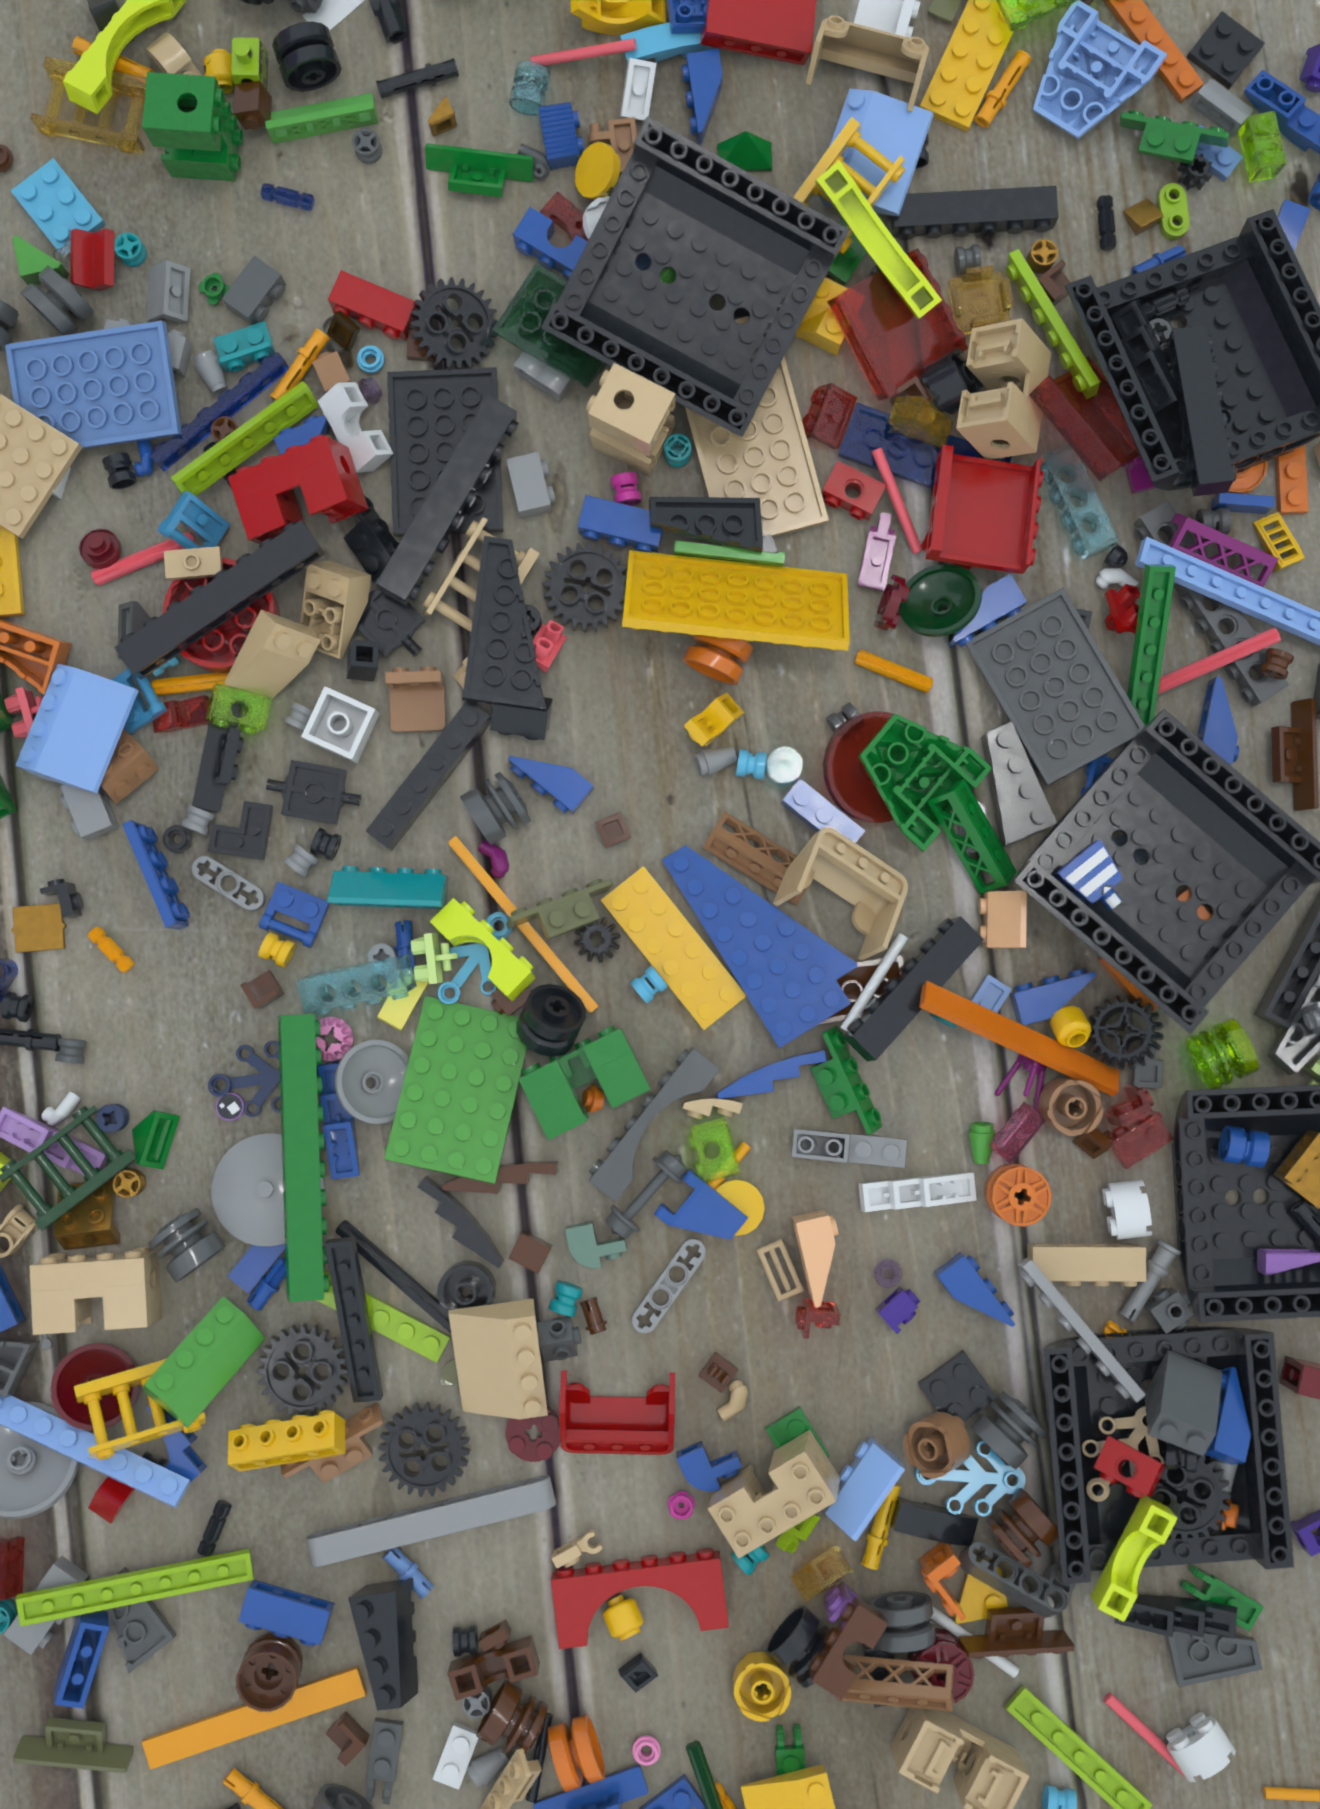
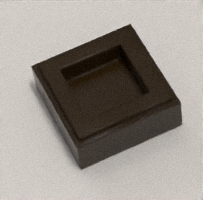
M342 311L334 313L327 334L344 350L348 351L353 348L360 327Z

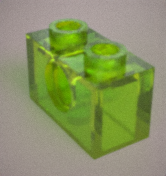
M1275 111L1250 115L1238 131L1249 182L1276 178L1287 162Z
M216 683L212 687L206 718L213 720L212 724L215 726L229 728V724L240 726L241 732L256 735L257 731L265 730L272 697ZM234 703H239L244 707L245 714L242 718H237L232 714L231 707Z
M725 1118L691 1126L692 1134L688 1136L692 1150H697L700 1161H696V1168L700 1178L704 1177L706 1182H713L741 1174L728 1123ZM717 1143L720 1147V1153L716 1158L710 1159L707 1156V1148L710 1144Z

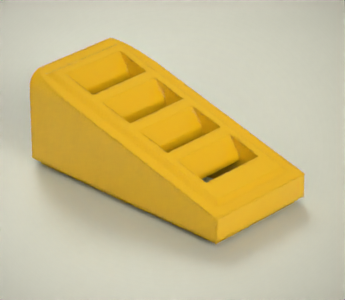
M1279 512L1252 523L1265 553L1278 558L1273 568L1274 573L1305 559L1300 546ZM1275 522V528L1265 531L1264 526ZM1277 532L1280 533L1281 537L1271 540L1269 537ZM1284 542L1285 546L1280 549H1276L1274 546ZM1288 551L1290 556L1282 559L1280 554Z

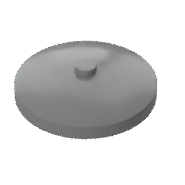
M258 1134L238 1142L223 1156L213 1176L212 1202L219 1221L230 1234L251 1245L277 1246L285 1244L282 1137L280 1134ZM320 1178L321 1189H325V1178Z
M25 1401L26 1403L32 1406H35L49 1414H52L62 1419L57 1413V1411L48 1405L38 1402ZM0 1425V1518H28L53 1506L71 1486L76 1476L79 1462Z

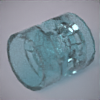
M522 61L516 65L513 79L515 85L511 89L509 105L512 109L525 115H539L538 107L545 106V92L548 90L550 71L545 66L531 61Z
M780 747L775 749L766 761L765 775L767 779L778 787L790 786L802 772V758L792 748Z

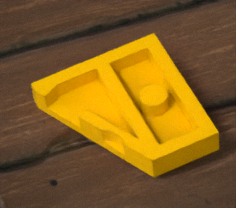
M997 1566V1572L1002 1577L1001 1568ZM966 1573L959 1601L966 1619L961 1621L955 1614L954 1621L956 1624L987 1619L988 1609L1008 1608L1006 1595Z

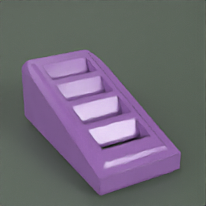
M1313 1249L1257 1250V1271L1263 1275H1272L1320 1262V1252Z

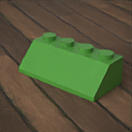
M223 1296L144 1384V1392L185 1427L189 1428L265 1341V1337L245 1313Z

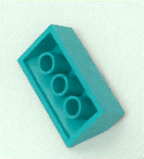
M342 866V871L333 872L327 903L337 906L443 909L447 904L448 876L441 874L442 870L425 869V874H415L412 868H397V873H386V868L370 867L369 872H358L359 867Z

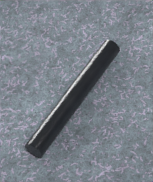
M547 1712L544 1718V1725L537 1738L533 1760H539L542 1771L548 1745V1727L551 1726L553 1715ZM542 1771L526 1794L528 1802L537 1801Z

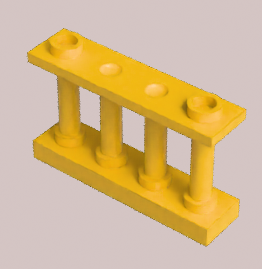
M851 117L793 198L809 207L810 205L807 203L814 194L822 196L829 202L815 181L836 162L840 161L859 189L869 196L867 201L873 207L891 182L896 184L906 170L903 167L905 159L899 156L895 163H892L861 138V124ZM848 147L851 149L855 147L887 173L877 187L844 162L842 155ZM851 230L839 250L842 254L847 251L853 242L850 238L853 234Z
M166 1359L74 1386L77 1402H84L85 1405H88L97 1445L88 1448L91 1459L97 1457V1460L108 1459L115 1455V1451L184 1430L185 1434L200 1430L201 1425L206 1423L204 1412L197 1417L189 1428L185 1427L178 1420L166 1423L163 1407L148 1396L155 1427L141 1432L137 1431L128 1392L131 1387L137 1385L144 1387L147 1380ZM113 1393V1396H117L126 1436L108 1441L99 1401L102 1399L101 1396Z

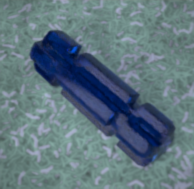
M264 183L261 188L263 200L271 202L276 200V203L295 208L301 206V209L311 211L314 207L315 199L312 194L303 192L301 195L299 191L280 186L274 188V185Z

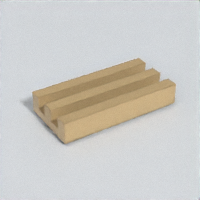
M782 1238L756 1249L778 1302L804 1291ZM777 1247L780 1248L796 1285V1288L792 1290L774 1250ZM768 1251L784 1285L785 1293H780L764 1253Z

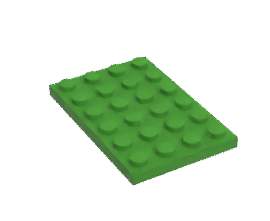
M425 996L385 1160L496 1184L519 1086L518 1079L521 1078L527 1047L521 1042L516 1031V1023L519 1016H507L505 1013L500 1015L496 1011L460 1003L445 1004L440 999Z

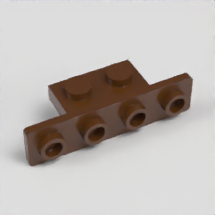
M1308 698L1291 703L1292 727L1277 726L1271 728L1273 783L1293 784L1295 811L1312 810L1319 807L1316 700Z
M1026 1607L988 1609L985 1635L959 1636L958 1640L966 1656L974 1659L990 1656L1009 1657L1010 1655L1022 1654L1033 1656L1039 1653L1061 1654L1074 1651L1075 1646L1064 1630L1043 1631L1045 1617L1036 1614Z

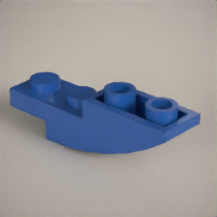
M1262 70L1244 89L1245 95L1261 115L1289 141L1304 152L1311 148L1320 154V115L1305 106V97Z

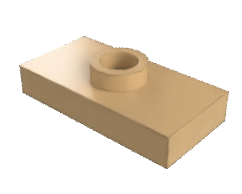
M216 546L164 551L166 579L171 581L213 577L217 572L223 570L222 548Z

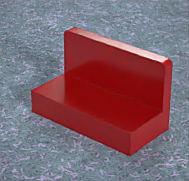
M76 228L71 230L70 282L72 285L97 291L114 286L113 230L104 228L94 233Z

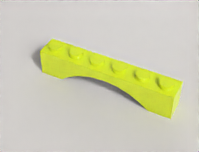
M126 0L121 9L112 16L105 29L99 32L89 49L83 52L73 69L67 72L63 83L69 100L98 114L113 95V69L124 47L146 28L161 21L174 18L187 0Z
M840 161L836 162L816 179L815 183L916 319H920L942 301L928 280L885 227Z

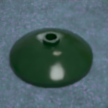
M953 564L934 565L918 572L906 583V586L910 587V591L905 603H900L899 612L905 625L917 634L927 637L950 635L964 628L976 616L982 600L981 588L976 577L969 570Z

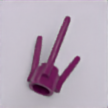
M1018 1054L1016 1062L995 1091V1096L1001 1094L1021 1064H1024L1022 1070L1029 1072L1023 1093L1025 1097L1030 1093L1035 1075H1038L1032 1117L1036 1119L1038 1117L1037 1106L1043 1089L1047 1066Z

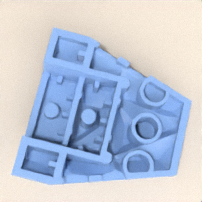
M1074 0L1059 22L1055 44L1050 51L1046 73L1043 74L1033 111L1079 139L1146 85L1166 59L1167 53L1145 40L1141 45H1138L1099 21L1098 11L1080 0Z

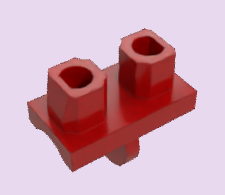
M1125 584L1119 591L1109 589L1105 593L1110 608V614L1106 616L1104 621L1106 628L1116 631L1117 634L1132 632L1135 635L1139 605L1134 602L1140 596L1138 588Z

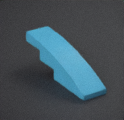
M669 22L620 35L621 40L636 39L637 50L625 52L627 63L628 58L644 61L655 58V61L659 62L682 54L684 59L686 58V53L707 51L715 48L700 45L701 33L671 34Z

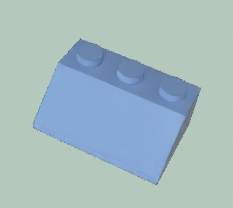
M871 1437L867 1442L862 1441L855 1451L854 1455L856 1458L851 1466L847 1464L842 1469L839 1475L840 1483L837 1501L824 1508L825 1514L854 1541H857L905 1470L896 1454Z

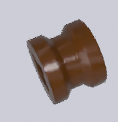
M221 416L212 423L211 434L218 443L239 428V426L232 418Z
M1266 649V661L1260 666L1259 672L1274 679H1287V668L1293 662L1294 656L1280 649Z

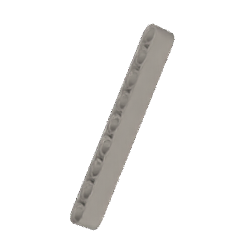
M542 1475L322 1530L307 1536L306 1540L312 1566L320 1567L547 1510L556 1505V1499L550 1476Z

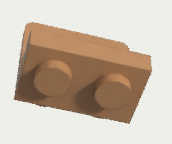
M433 666L420 667V671H409V668L397 667L393 668L392 672H385V684L389 687L390 727L393 732L442 731L446 728L445 679L441 670H437Z
M124 728L100 785L115 804L128 796L134 789L159 770L144 748Z

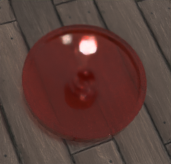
M874 711L851 717L834 732L824 754V780L832 800L847 815L863 822L884 823L894 820L858 757L893 715L889 712Z

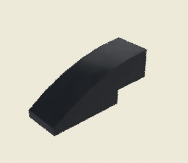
M898 1497L891 1526L894 1531L943 1543L970 1546L973 1542L979 1519L964 1513L952 1514L946 1508L924 1502L921 1504Z

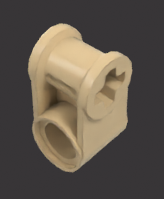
M21 1203L9 1212L0 1225V1240L2 1237H5L10 1243L7 1251L2 1250L0 1247V1258L18 1252L27 1239L38 1229L34 1223L37 1219L26 1212L24 1205Z

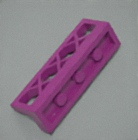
M1176 512L1171 523L1179 527L1169 544L1170 547L1258 586L1264 587L1278 561V558L1180 513ZM1189 530L1193 532L1196 544L1184 548L1179 544L1185 532ZM1215 542L1219 554L1206 558L1203 546ZM1236 552L1239 553L1241 564L1229 568L1226 557ZM1257 563L1264 564L1265 566L1258 579L1251 578L1248 567Z

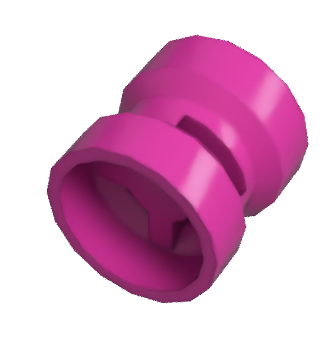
M624 472L610 478L611 486L616 492L614 496L615 502L629 506L642 502L641 493L636 487L638 484L637 473Z

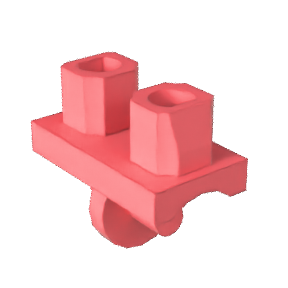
M549 620L547 625L542 624L533 639L537 667H540L546 673L567 636L562 634L564 627L553 620Z
M25 687L15 689L16 694L4 699L9 714L22 712L24 720L12 723L11 727L14 737L24 739L28 736L43 696L34 698L31 690H25Z

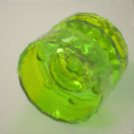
M1228 1018L1213 1025V1036L1207 1030H1202L1198 1036L1191 1035L1186 1038V1048L1191 1063L1209 1089H1219L1222 1083L1224 1085L1230 1084L1232 1082L1231 1072L1237 1078H1243L1257 1072L1259 1069L1258 1058L1249 1037L1241 1025L1233 1018Z

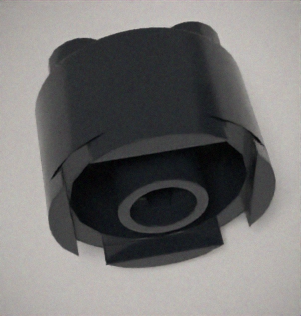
M959 348L952 350L929 364L925 372L921 374L923 384L928 389L930 388L934 396L933 404L939 413L946 411L951 415L959 412L962 391L968 390L970 394L980 392L979 388L983 387L980 380L966 366L967 360H964L961 356L964 351Z
M468 1260L461 1261L450 1267L441 1278L437 1287L441 1310L449 1317L448 1310L492 1304L496 1296V1280L491 1271L479 1262ZM468 1285L472 1288V1294H468L466 1297L462 1293L463 1288Z

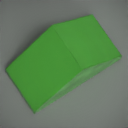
M17 235L13 237L12 240L20 277L27 285L29 283L41 284L38 274L47 265L61 277H68V271L60 262Z

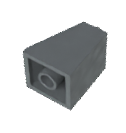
M1168 1350L1145 1391L1148 1435L1204 1456L1216 1435L1222 1371Z

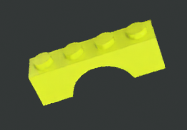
M452 898L430 923L454 947L468 942H475L486 946L492 956V966L488 978L513 1002L536 979L531 972L534 967L523 956L519 959L511 953L514 948L503 937L497 940L492 935L495 930L484 919L478 922L473 917L476 912L465 901L459 904Z
M1143 1495L1142 1499H1140L1090 1595L1098 1609L1123 1622L1125 1621L1137 1598L1138 1579L1146 1559L1157 1546L1165 1544L1178 1519L1169 1507L1146 1495Z

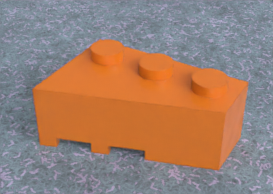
M0 618V662L6 664L19 677L27 680L44 695L57 663L66 665L72 643Z

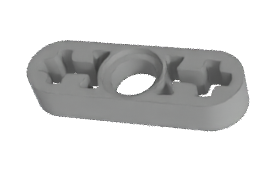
M201 856L194 861L192 873L198 880L241 907L257 911L265 905L266 894L260 887L217 860L208 856ZM210 862L209 868L219 873L221 868L223 872L217 878L206 873L202 876L201 864L207 865ZM226 876H233L237 882L234 890L227 892L222 887V881ZM242 888L252 894L256 891V898L259 899L258 903L248 905L249 899L239 894Z

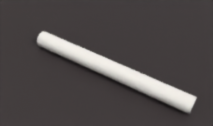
M898 933L840 1026L841 1029L849 1032L847 1030L848 1025L854 1019L861 1016L908 940L906 936Z
M932 1605L933 1615L931 1619L957 1638L959 1636L973 1635ZM985 1657L1011 1677L1015 1678L1017 1676L1019 1668L1005 1657Z

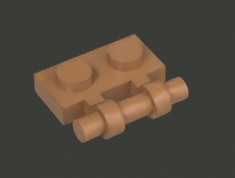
M635 117L608 120L609 131H601L599 123L590 124L589 145L596 142L610 144L614 148L615 153L619 155V175H621L633 153V144L637 137Z

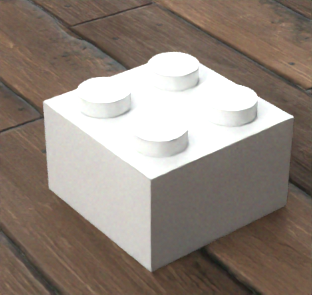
M324 686L301 737L316 746L354 763H358L380 713L375 708Z

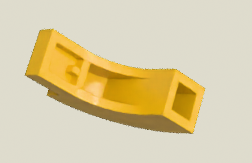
M570 0L571 13L582 19V27L600 34L623 35L666 23V0Z

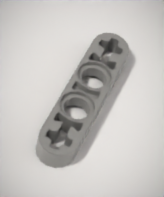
M688 1238L682 1243L632 1315V1324L636 1331L649 1333L657 1326L703 1261L706 1249L700 1239ZM697 1244L699 1245L698 1252L700 1255L698 1257L693 1255L688 1263L693 1266L689 1269L684 1262L677 1259L681 1256L684 1260L688 1255L686 1247L688 1245L693 1247ZM680 1266L684 1269L685 1276L681 1281H673L669 1277V1271L672 1267ZM663 1289L667 1291L669 1299L665 1304L654 1302L652 1296L656 1290ZM646 1302H649L660 1313L657 1315L653 1311L649 1317L651 1324L640 1326V1319L637 1316L639 1314L644 1316L648 1312L649 1307L644 1305Z

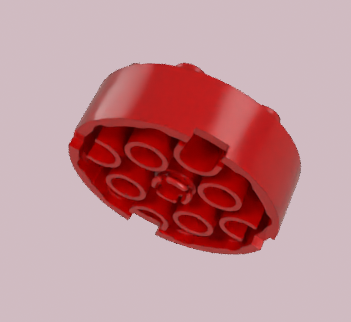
M222 558L223 569H230L236 565L237 560ZM213 577L173 580L164 599L163 614L167 612L166 608L176 601H183L190 596L189 593L195 587L205 586L213 580ZM273 591L269 592L180 654L204 670L214 673H229L260 610L262 609L280 616V609Z

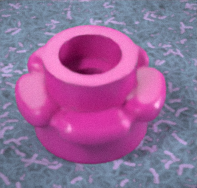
M677 1491L675 1495L670 1496L667 1505L670 1508V1514L676 1519L689 1518L693 1514V1508H695L694 1498L689 1496L686 1491ZM679 1503H684V1506L679 1507Z

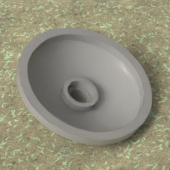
M368 1040L350 1048L341 1058L335 1074L336 1094L342 1107L353 1118L364 1123L382 1124L394 1120L409 1062L407 1054L395 1044L384 1040ZM368 1078L372 1081L371 1088H368L366 1086V1080Z

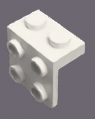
M860 0L854 23L910 38L914 28L909 26L910 19L917 18L921 2L916 0Z

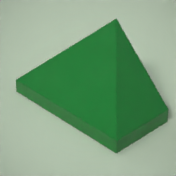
M744 131L717 144L719 157L746 172L772 171L771 142Z
M153 1110L132 1129L136 1164L163 1170L180 1119L179 1115Z

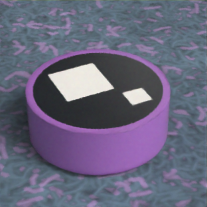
M227 1093L224 1096H220L217 1100L216 1111L224 1120H236L244 1114L245 1100L238 1093Z

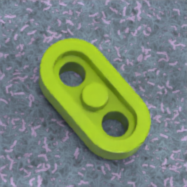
M1169 183L1160 190L1156 200L1157 208L1164 215L1159 226L1165 238L1178 240L1185 235L1190 225L1187 196L1181 185ZM1169 194H1175L1177 199L1170 198ZM1172 220H1178L1180 225H1174Z

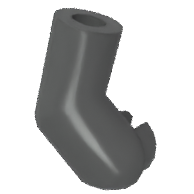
M521 144L517 154L533 156V175L540 180L547 178L550 168L545 154Z

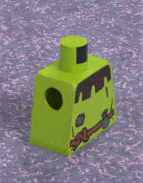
M232 38L231 74L234 85L248 83V79H251L253 82L261 81L268 91L269 53L260 38Z

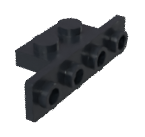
M364 495L368 510L356 514L360 522L343 538L367 574L371 575V580L377 582L399 543L390 533L387 523L375 511L372 501Z
M219 699L213 700L192 806L196 808L219 812L225 785H229L231 780L236 779L238 764H234L236 753H241L244 738L240 737L241 730L237 729L241 710L240 704Z

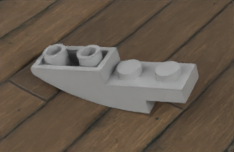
M794 1129L792 1157L906 1168L908 1139Z

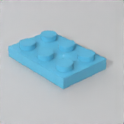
M54 158L11 190L12 194L62 257L71 252L72 229L76 228L94 233L106 225Z

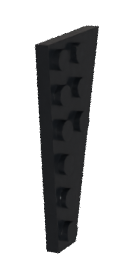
M484 536L462 700L546 712L547 708L543 697L531 630L518 575L513 542L510 539Z

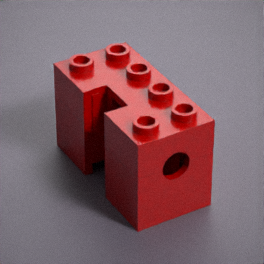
M327 435L314 436L305 445L291 446L285 450L286 453L279 456L265 457L261 460L260 464L253 467H241L236 471V474L228 477L247 538L258 544H261L268 538L277 537L283 533V528L292 522L298 523L302 520L304 523L293 490L301 486L309 514L322 513L328 516L331 524L368 510L349 447Z

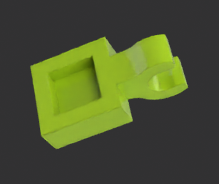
M816 1513L783 1532L777 1539L776 1545L785 1552L787 1550L793 1554L799 1546V1539L806 1541L821 1517Z

